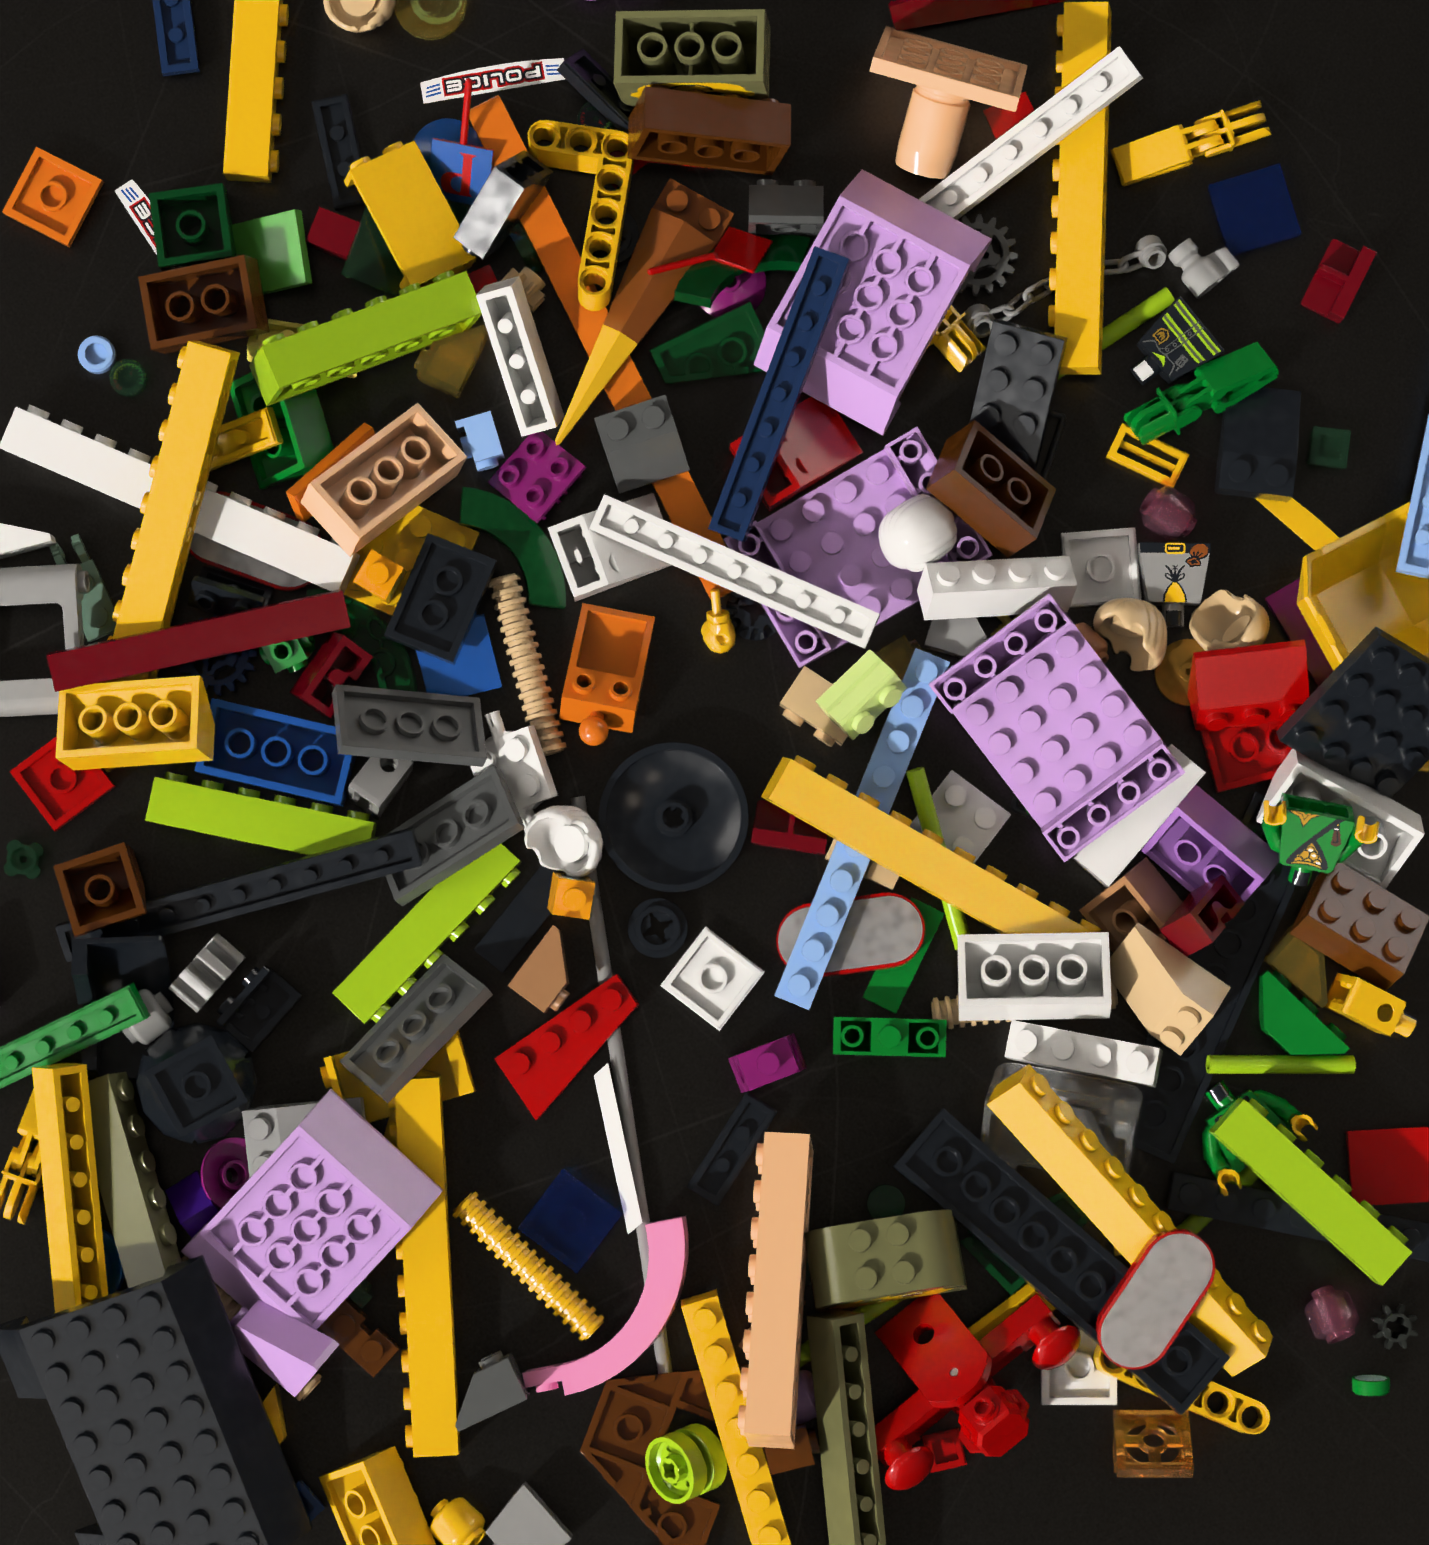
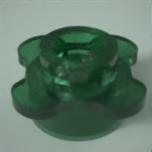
M18 840L10 841L6 847L8 854L7 863L4 865L5 873L8 876L22 874L26 875L29 879L37 878L41 873L38 864L39 857L44 852L43 847L36 842L27 845L21 844ZM22 856L27 857V861L25 863H22L20 861V858Z

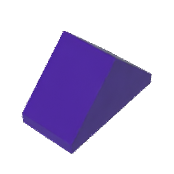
M198 1170L165 1190L180 1224L191 1238L220 1211L206 1196Z

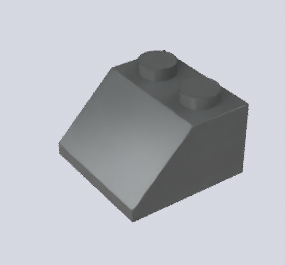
M773 179L757 180V185H749L748 233L757 236L783 234L817 237L824 225V186H816V181L796 180L794 181V186L779 185V181Z
M666 395L594 418L619 494L690 471Z
M501 1350L478 1362L480 1367L473 1374L455 1424L458 1432L528 1399L530 1391L528 1388H525L523 1376L512 1352L503 1356Z

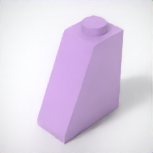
M259 1299L250 1310L243 1306L230 1321L234 1327L233 1330L243 1354L294 1397L339 1346V1343L334 1339Z

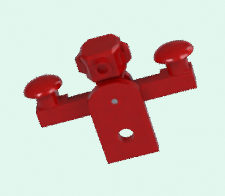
M940 1294L916 1298L875 1332L877 1337L919 1388L915 1394L875 1426L878 1459L885 1467L889 1466L885 1475L886 1485L893 1490H906L918 1485L927 1477L933 1467L934 1454L929 1447L919 1446L913 1448L912 1445L921 1439L919 1436L951 1410L959 1415L958 1423L961 1429L958 1438L970 1453H983L988 1457H1001L1028 1435L1030 1420L1027 1417L1030 1405L1017 1389L1005 1390L1002 1386H996L993 1376L1023 1351L1027 1352L1034 1345L1036 1348L1032 1356V1362L1037 1368L1052 1370L1064 1365L1074 1356L1080 1346L1081 1334L1078 1328L1071 1325L1059 1327L1061 1324L1042 1299L1035 1294L987 1335L977 1341ZM934 1330V1336L930 1342L918 1344V1339L924 1331Z

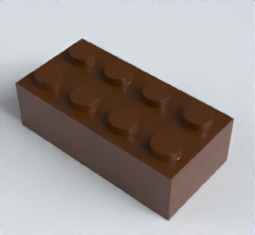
M665 85L645 86L628 121V159L772 176L791 146V104L780 103L773 98L753 100L745 99L738 94L720 96L707 94L699 89L679 91L671 90Z

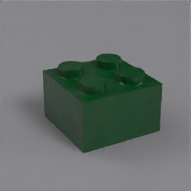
M223 183L149 193L158 266L162 272L236 256L228 191Z

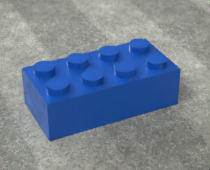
M211 699L210 708L215 723L213 761L196 762L195 772L333 805L345 806L356 756L338 754L335 726L219 699Z

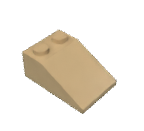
M1138 922L1110 956L1111 981L1148 1033L1180 1056L1213 1018L1231 988Z

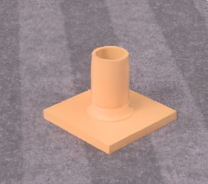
M886 26L873 56L870 72L916 84L912 91L899 138L895 159L896 165L920 176L936 179L947 178L958 152L971 105L969 100L1016 112L1028 65L911 32L897 31L893 27Z

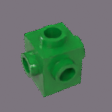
M312 635L259 647V652L263 661L267 665L271 664L275 673L286 668L289 673H292L309 663L308 658L316 649L314 646L315 637Z

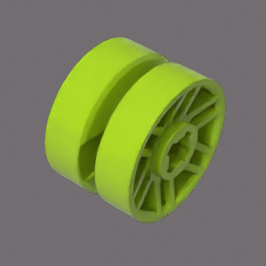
M690 1424L658 1437L649 1444L646 1451V1471L653 1488L663 1499L673 1504H681L718 1488L724 1482L727 1474V1460L723 1446L718 1437L702 1424Z

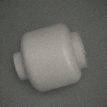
M141 989L138 992L151 1016L122 1031L133 1044L139 1041L141 1044L147 1045L171 1027L172 1021L168 1013L173 1010V1007L161 992L154 995L148 989Z

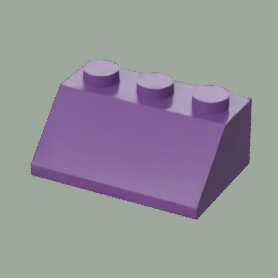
M1198 785L1193 787L1141 849L1144 854L1188 891L1192 892L1223 874L1244 902L1279 863L1278 852L1270 849L1266 842Z

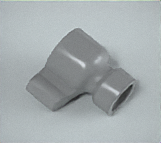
M1191 238L1183 241L1167 255L1175 267L1182 268V281L1196 299L1205 295L1220 283L1224 277L1240 266L1226 247L1201 257L1198 254V247Z

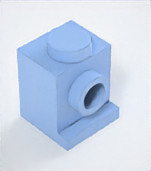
M491 411L455 421L458 432H466L467 436L460 438L467 459L473 457L477 471L497 467L499 465L498 460L505 457Z

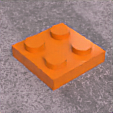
M36 147L2 212L4 215L70 248L104 182L86 171Z

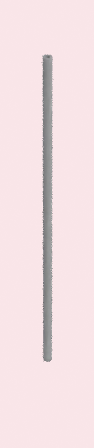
M585 796L570 798L572 806L588 813ZM595 869L585 877H590L595 882L589 923L600 986L613 977L597 870ZM619 1027L607 1042L616 1101L643 1222L636 1228L645 1285L649 1263V1246L645 1225L650 1223L621 1028ZM665 1326L653 1343L658 1373L673 1372Z

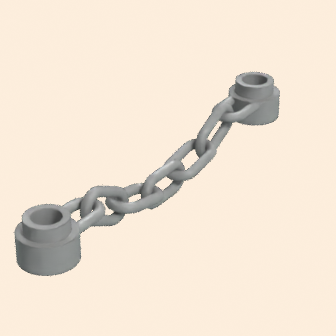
M1147 235L1136 243L1133 253L1121 259L1105 260V266L1118 264V268L1106 269L1104 275L1129 273L1142 267L1157 269L1165 263L1167 249L1158 236ZM1137 257L1139 263L1129 266L1128 260ZM1049 277L1029 286L1007 304L991 310L984 304L970 306L965 311L966 315L962 318L963 322L976 337L984 338L989 336L992 323L995 320L993 314L1003 311L1006 316L999 319L1009 321L1030 304L1050 295L1053 291H1050ZM1043 285L1047 289L1035 297L1030 293ZM1023 298L1024 303L1015 310L1013 305Z

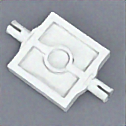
M500 710L484 715L492 735L485 741L487 760L483 767L471 766L474 777L493 765L502 771L526 829L532 816L535 815L533 809L543 801L558 796L535 726H527L516 731H506Z

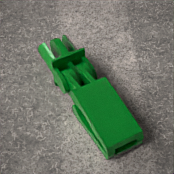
M1255 342L1197 367L1194 371L1196 379L1190 383L1176 384L1164 391H1161L1159 387L1156 388L1157 397L1124 414V420L1131 427V430L1138 437L1142 445L1172 430H1175L1179 436L1181 435L1180 428L1196 421L1203 411L1212 408L1216 414H1220L1227 407L1237 404L1278 378L1279 370L1260 344Z

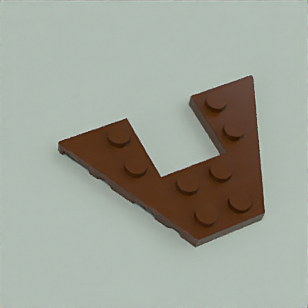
M749 1363L739 1364L740 1370L742 1369V1367L748 1368ZM700 1369L608 1379L580 1452L602 1474V1477L611 1487L619 1493L663 1545H706L720 1508V1503L700 1495L681 1504H673L666 1501L653 1488L645 1465V1455L649 1444L654 1439L667 1434L677 1407L715 1422Z

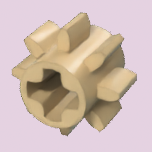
M524 267L520 273L511 268L502 280L520 276L530 310L534 312L545 300V294L541 292L545 287L544 281L528 267Z

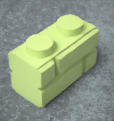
M869 649L815 702L846 735L854 740L859 734L869 731L875 719L886 708L896 705L907 687L897 674Z

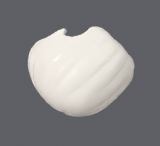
M920 494L904 501L885 515L879 526V543L885 558L890 564L900 569L920 572L924 570L925 563H937L954 547L957 541V526L952 512L941 501L929 495Z
M564 805L550 806L532 816L526 826V834L524 836L526 848L535 851L542 866L552 870L563 871L568 876L575 878L585 877L597 868L602 858V834L596 822L591 819L588 813L580 808Z

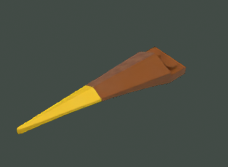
M672 178L668 180L655 205L651 208L555 439L556 446L562 443L614 374L673 302L674 292L679 281L692 265L655 275H649L647 270L713 251L734 218L733 212Z

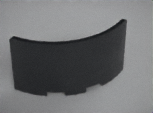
M162 936L72 939L71 975L76 989L78 1004L85 1006L134 982L138 991L148 989L154 995L161 992L173 1007V1010L168 1013L172 1021L169 1029L175 1028L173 992L169 989L172 984L165 941ZM120 1031L81 1050V1064H87L88 1081L107 1074L127 1072L129 1080H136L142 1054L149 1056L145 1049L155 1040L147 1045L141 1044L139 1041L133 1044L124 1032Z

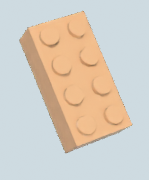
M416 403L311 481L303 495L301 504L351 557L459 474L467 456L422 406Z

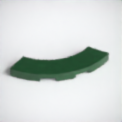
M783 234L760 236L772 240V245L754 273L770 270L798 271L809 251L811 238ZM714 260L694 264L679 281L674 292V301L711 308L718 294L729 284L733 283L736 276L746 271Z
M463 487L459 525L485 532L499 542H502L517 559V563L524 576L527 590V606L564 609L566 607V590L563 572L556 552L542 529L528 515L508 500L487 491Z
M307 589V596L317 595L330 591L320 589ZM344 595L351 627L333 632L346 636L373 656L370 662L376 673L379 688L418 692L415 671L405 646L384 636L388 627L387 622L364 604Z

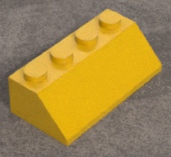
M200 675L93 683L59 691L56 759L72 770L213 761L215 723L204 681Z
M395 1446L370 1454L318 1477L346 1545H436L420 1507L418 1497L405 1471L404 1463Z

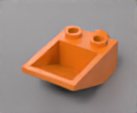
M582 603L561 698L559 719L581 723L579 726V736L587 745L597 746L602 744L608 737L609 729L633 733L654 628V616Z

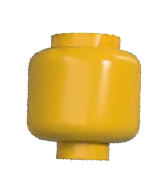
M458 1497L451 1501L443 1499L430 1513V1516L433 1517L430 1531L433 1537L442 1545H478L486 1534L483 1529L485 1525L483 1515L463 1497Z

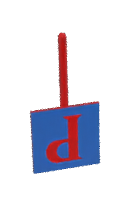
M467 78L464 88L460 143L432 138L430 170L446 200L472 205L492 172L494 149L467 144L473 83L472 79Z

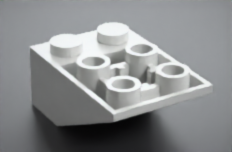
M654 493L624 502L663 519ZM597 510L548 527L575 602L671 566V564L590 530L589 528Z

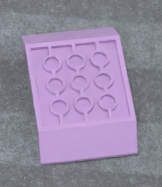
M862 169L838 197L765 330L754 366L767 372L814 246L849 258L851 263L802 392L884 436L901 405L898 399L970 271L975 272L992 239Z
M915 427L886 444L883 450L763 520L759 522L755 520L752 523L745 543L731 537L724 538V541L728 548L879 613L877 626L919 601L917 588L923 571L912 572L908 569H900L887 561L879 543V526L888 512L914 496L926 494L936 498L926 490V487L936 466L937 459L918 427ZM951 511L957 526V541L954 547L938 562L987 560L993 556L983 537ZM762 604L798 668L848 643V641Z
M1050 593L928 684L950 714L953 713L1033 817L1041 828L1042 834L1064 863L1185 773L1161 737Z
M330 1089L293 1132L220 1211L202 1227L181 1252L189 1259L203 1255L213 1281L242 1307L244 1306L250 1310L259 1299L317 1330L409 1232L441 1194L443 1189L336 1092Z

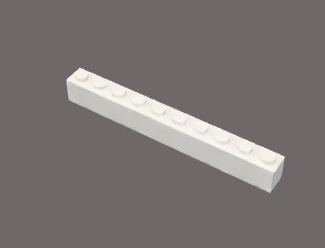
M30 404L27 411L15 407L0 442V449L140 509L143 496L146 492H150L153 478L149 476L151 464H148L151 456L130 448L128 454L115 449L116 441L100 434H96L94 440L81 435L83 427L65 419L62 420L61 425L48 420L49 412ZM207 481L195 533L329 591L342 589L344 594L360 558L359 554L355 553L350 557L333 538L329 542L318 537L320 529L302 521H299L297 527L283 522L286 515L265 506L263 513L250 508L252 500L237 493L231 492L229 498L216 493L218 485Z

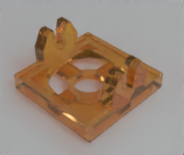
M1113 1410L1114 1473H1117V1477L1193 1478L1194 1466L1188 1410L1183 1415H1178L1174 1410ZM1146 1425V1428L1139 1435H1127L1134 1428ZM1158 1425L1173 1431L1175 1435H1167ZM1154 1434L1160 1436L1164 1443L1158 1447H1150L1143 1442V1438ZM1125 1447H1139L1148 1454L1149 1462L1135 1460ZM1167 1448H1178V1455L1174 1460L1161 1462L1160 1454Z

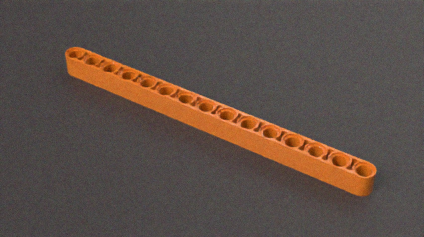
M499 95L470 109L469 120L482 146L494 149L493 168L524 150L528 152ZM544 186L524 213L520 222L588 357H590L607 317L608 310L605 307L599 311H590L580 304L578 300V274L581 257ZM594 284L586 287L588 291L598 292ZM629 355L604 387L615 411L652 399ZM689 471L652 483L672 524L726 547L720 533L708 529L712 517ZM699 577L710 600L711 589H719L720 598L733 592Z

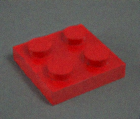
M57 736L9 771L55 832L116 787L102 768L72 770L56 759Z

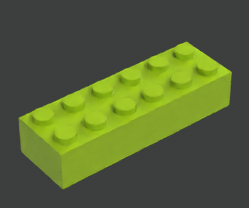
M452 270L434 277L432 279L434 283L421 287L419 283H415L399 291L400 295L387 300L385 295L379 296L366 302V308L353 312L352 308H347L331 316L332 320L319 325L317 320L311 321L298 327V333L285 337L283 333H279L263 340V346L256 351V356L249 367L266 406L468 332L482 313L477 301V294L467 271L456 275Z

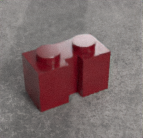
M331 632L289 693L318 714L331 718L334 713L332 692L335 685H343L347 678L356 681L373 656L346 636Z
M1222 874L1193 890L1160 928V931L1171 946L1185 956H1189L1213 943L1226 928L1224 923L1232 920L1245 905V902Z

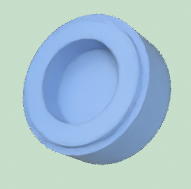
M90 336L79 346V362L91 373H105L116 362V349L103 336Z

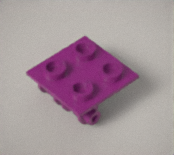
M541 431L528 435L490 478L488 483L537 524L541 519L543 521L546 519L545 515L555 503L559 504L561 502L559 498L563 494L565 496L568 494L566 490L578 478L581 479L583 477L581 473L587 467L560 445L556 446V442Z

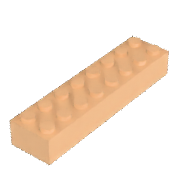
M764 1132V1143H757L756 1166H758V1174H762L761 1180L754 1181L753 1202L756 1203V1211H759V1217H752L751 1240H753V1248L757 1249L756 1254L749 1255L748 1277H751V1285H754V1292H747L746 1315H748V1322H751V1330L745 1329L743 1336V1352L745 1353L746 1360H749L748 1368L742 1367L740 1389L743 1391V1397L746 1398V1406L739 1405L738 1429H740V1435L746 1437L749 1447L795 1449L807 1263L804 1233L809 1232L814 1155L810 1134Z

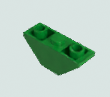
M1266 970L1258 976L1260 1030L1287 1055L1345 1054L1350 1049L1343 1042L1347 1036L1332 1022L1326 1026L1318 1019L1316 1015L1320 1011L1306 997L1303 996L1298 1000L1289 991L1292 984L1276 970L1271 974Z
M834 1017L833 1054L946 1057L947 1020Z

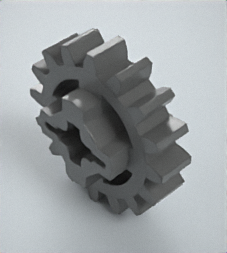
M977 214L975 223H970L969 219L964 216L961 223L996 240L1000 246L1002 258L994 253L990 243L983 256L985 259H981L975 272H969L959 293H962L966 287H971L973 297H977L979 289L984 287L987 294L990 295L993 293V283L1000 287L1005 286L1006 281L1002 276L1003 273L1006 275H1013L1015 269L1008 262L1017 261L1018 254L1009 252V249L1015 246L1016 240L1005 239L1009 228L1004 226L997 230L995 228L996 218L994 217L988 224H985L981 214ZM986 270L993 273L991 276L983 279H974L976 274Z

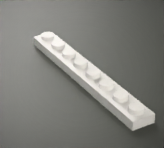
M1120 46L919 198V200L958 220L1142 80V75Z
M605 494L589 528L592 531L864 649L880 616L875 611Z

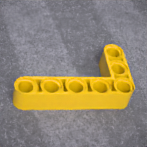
M539 120L534 122L528 130V153L547 167L596 174L578 274V300L585 309L599 311L609 304L612 296L634 166V159H628V134L619 130ZM540 140L552 142L549 146H540L536 143ZM578 145H584L589 149L584 152H578L573 148ZM618 150L625 153L622 157L610 155L611 152ZM616 184L620 188L615 191H609L604 186ZM602 217H609L614 222L602 224L598 220ZM602 250L609 255L604 258H597L592 253ZM591 284H597L603 287V289L598 292H591L586 287Z
M1096 1344L1092 1358L1098 1371L1158 1397L1127 1369L1120 1366L1114 1369L1107 1367L1104 1363V1353L1101 1351L1100 1346ZM1213 1381L1209 1382L1187 1409L1233 1430L1252 1435L1260 1434L1266 1430L1270 1422L1269 1410L1263 1403ZM1217 1391L1223 1397V1407L1220 1411L1213 1413L1208 1408L1207 1400L1210 1394ZM1251 1406L1256 1410L1258 1418L1255 1425L1248 1428L1242 1422V1413L1247 1407Z

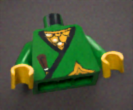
M1285 793L1281 795L1279 806H1270L1269 800H1264L1263 802L1264 816L1261 825L1270 849L1278 852L1279 863L1291 866L1288 881L1294 885L1308 886L1313 871L1331 873L1336 864L1343 863L1364 843H1374L1378 838L1380 822L1376 821L1373 825L1365 824V817L1360 815L1357 819V825L1354 826L1355 819L1352 806Z
M1221 1080L1205 1093L1217 1111L1204 1120L1207 1126L1202 1132L1203 1158L1217 1179L1223 1196H1229L1225 1184L1230 1181L1236 1182L1239 1189H1242L1238 1173L1247 1166L1217 1140L1209 1130L1238 1098L1245 1099L1247 1102L1251 1098L1255 1099L1269 1112L1265 1118L1272 1125L1277 1127L1281 1123L1290 1132L1293 1130L1303 1142L1308 1141L1301 1133V1129L1304 1126L1311 1125L1315 1130H1318V1126L1310 1116L1302 1114L1286 1099L1262 1089L1254 1092L1246 1089L1235 1097L1224 1081Z

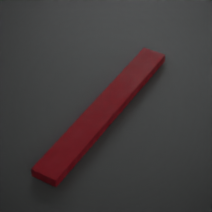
M340 589L47 653L46 656L54 690L57 692L349 628L351 625L343 590Z

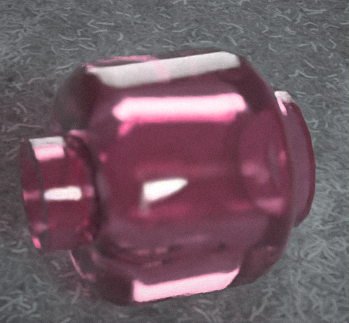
M1164 486L1160 489L1153 488L1140 506L1143 525L1166 541H1173L1181 535L1183 537L1188 536L1197 522V518L1194 517L1195 503L1171 486Z
M1328 1285L1311 1293L1313 1299L1306 1304L1304 1312L1316 1338L1326 1340L1328 1344H1333L1345 1340L1356 1333L1354 1328L1359 1324L1360 1318L1347 1291L1334 1290L1332 1285Z

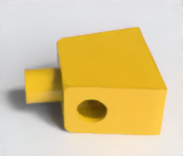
M1341 973L1336 974L1322 1004V1007L1373 1032L1391 1036L1393 1032H1396L1407 1038L1413 1032L1417 1022L1416 1017L1404 1012L1406 1007L1405 1001L1358 977Z

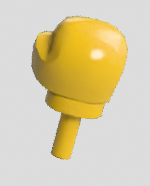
M711 589L712 610L706 612L707 620L701 627V634L707 647L711 651L721 654L728 652L735 645L736 632L731 622L729 611L721 609L720 590Z

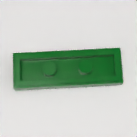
M913 897L910 900L921 912L926 927L925 940L921 948L908 963L902 966L875 970L862 998L894 1014L897 1013L945 914Z

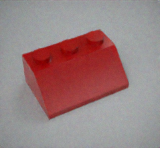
M1305 639L1193 652L1187 694L1195 730L1219 731L1225 727L1242 725L1254 727L1267 722H1286L1310 696Z

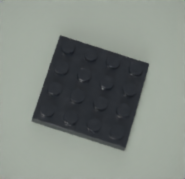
M1375 627L1276 731L1279 741L1329 770L1369 786L1381 795L1392 798L1429 760V658L1380 628Z

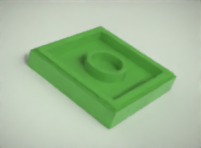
M293 209L232 225L236 256L247 255L258 261L263 295L312 284L301 210Z

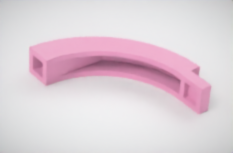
M686 1215L650 1222L645 1225L649 1246L647 1278L638 1305L624 1327L603 1347L586 1356L564 1363L526 1370L522 1373L525 1388L535 1386L536 1392H544L559 1388L558 1381H562L565 1396L587 1390L620 1373L654 1343L672 1316L683 1289L689 1256V1234Z

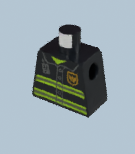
M1179 296L1139 340L1137 346L1144 354V357L1134 364L1130 370L1142 385L1148 383L1158 374L1161 375L1168 385H1171L1193 373L1197 367L1219 358L1225 350L1182 297Z

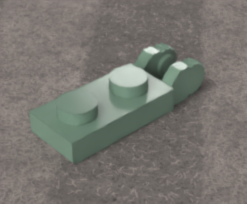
M76 534L71 536V544L82 562L80 564L82 570L88 571L90 578L89 593H84L81 605L83 631L87 641L92 642L114 632L116 622L113 621L115 606L95 561L90 559L80 535ZM57 543L49 546L56 565L67 564L63 549Z

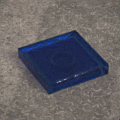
M1280 163L1208 185L1226 248L1233 256L1301 235Z
M563 1168L518 1229L577 1274L623 1213Z

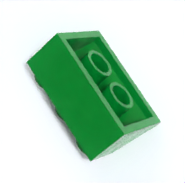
M252 372L233 381L230 393L238 418L266 407H273L284 442L250 456L259 489H266L302 478L334 449L316 388L266 406Z

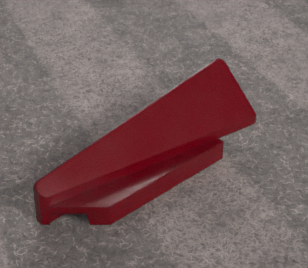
M1068 0L890 1L888 5L893 25L897 31Z

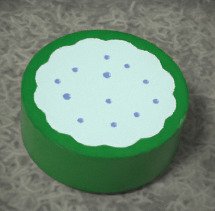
M1376 1374L1355 1375L1352 1377V1391L1362 1396L1387 1395L1390 1392V1378Z

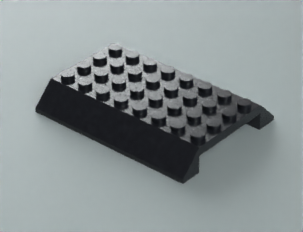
M203 1255L168 1266L163 1277L29 1322L26 1315L0 1324V1354L18 1398L47 1399L98 1523L75 1531L79 1545H289L312 1530V1523Z

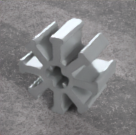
M216 933L170 985L169 989L197 1013L246 957L219 933Z

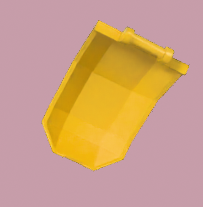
M1410 502L1303 557L1297 606L1332 670H1335L1375 627L1380 628L1429 658V579L1396 572Z

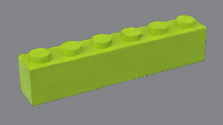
M170 772L165 773L164 779L154 777L145 821L305 855H312L374 838L377 827L376 823L369 821L370 814L348 810L347 817L332 814L333 806L312 802L310 809L296 806L297 799L281 795H275L274 801L259 798L260 791L238 787L237 794L223 791L224 784L203 779L201 786L187 784L188 776Z
M501 843L435 885L346 977L332 994L364 1024H368L371 1020L377 1023L392 1008L388 1002L398 992L403 996L418 981L414 977L416 972L423 965L430 969L444 954L439 948L449 938L453 942L458 940L470 927L465 921L475 911L481 915L495 901L491 894L501 884L507 888L520 875L521 871L517 867L522 862Z
M1238 1098L1209 1132L1374 1283L1383 1286L1411 1255L1412 1251L1405 1246L1408 1239L1393 1225L1388 1229L1385 1228L1377 1220L1381 1214L1367 1201L1363 1200L1359 1204L1351 1197L1349 1193L1353 1189L1337 1174L1333 1178L1329 1177L1321 1169L1325 1163L1309 1149L1303 1153L1295 1146L1293 1142L1297 1138L1281 1123L1277 1127L1272 1125L1265 1118L1269 1112L1253 1098L1249 1102Z

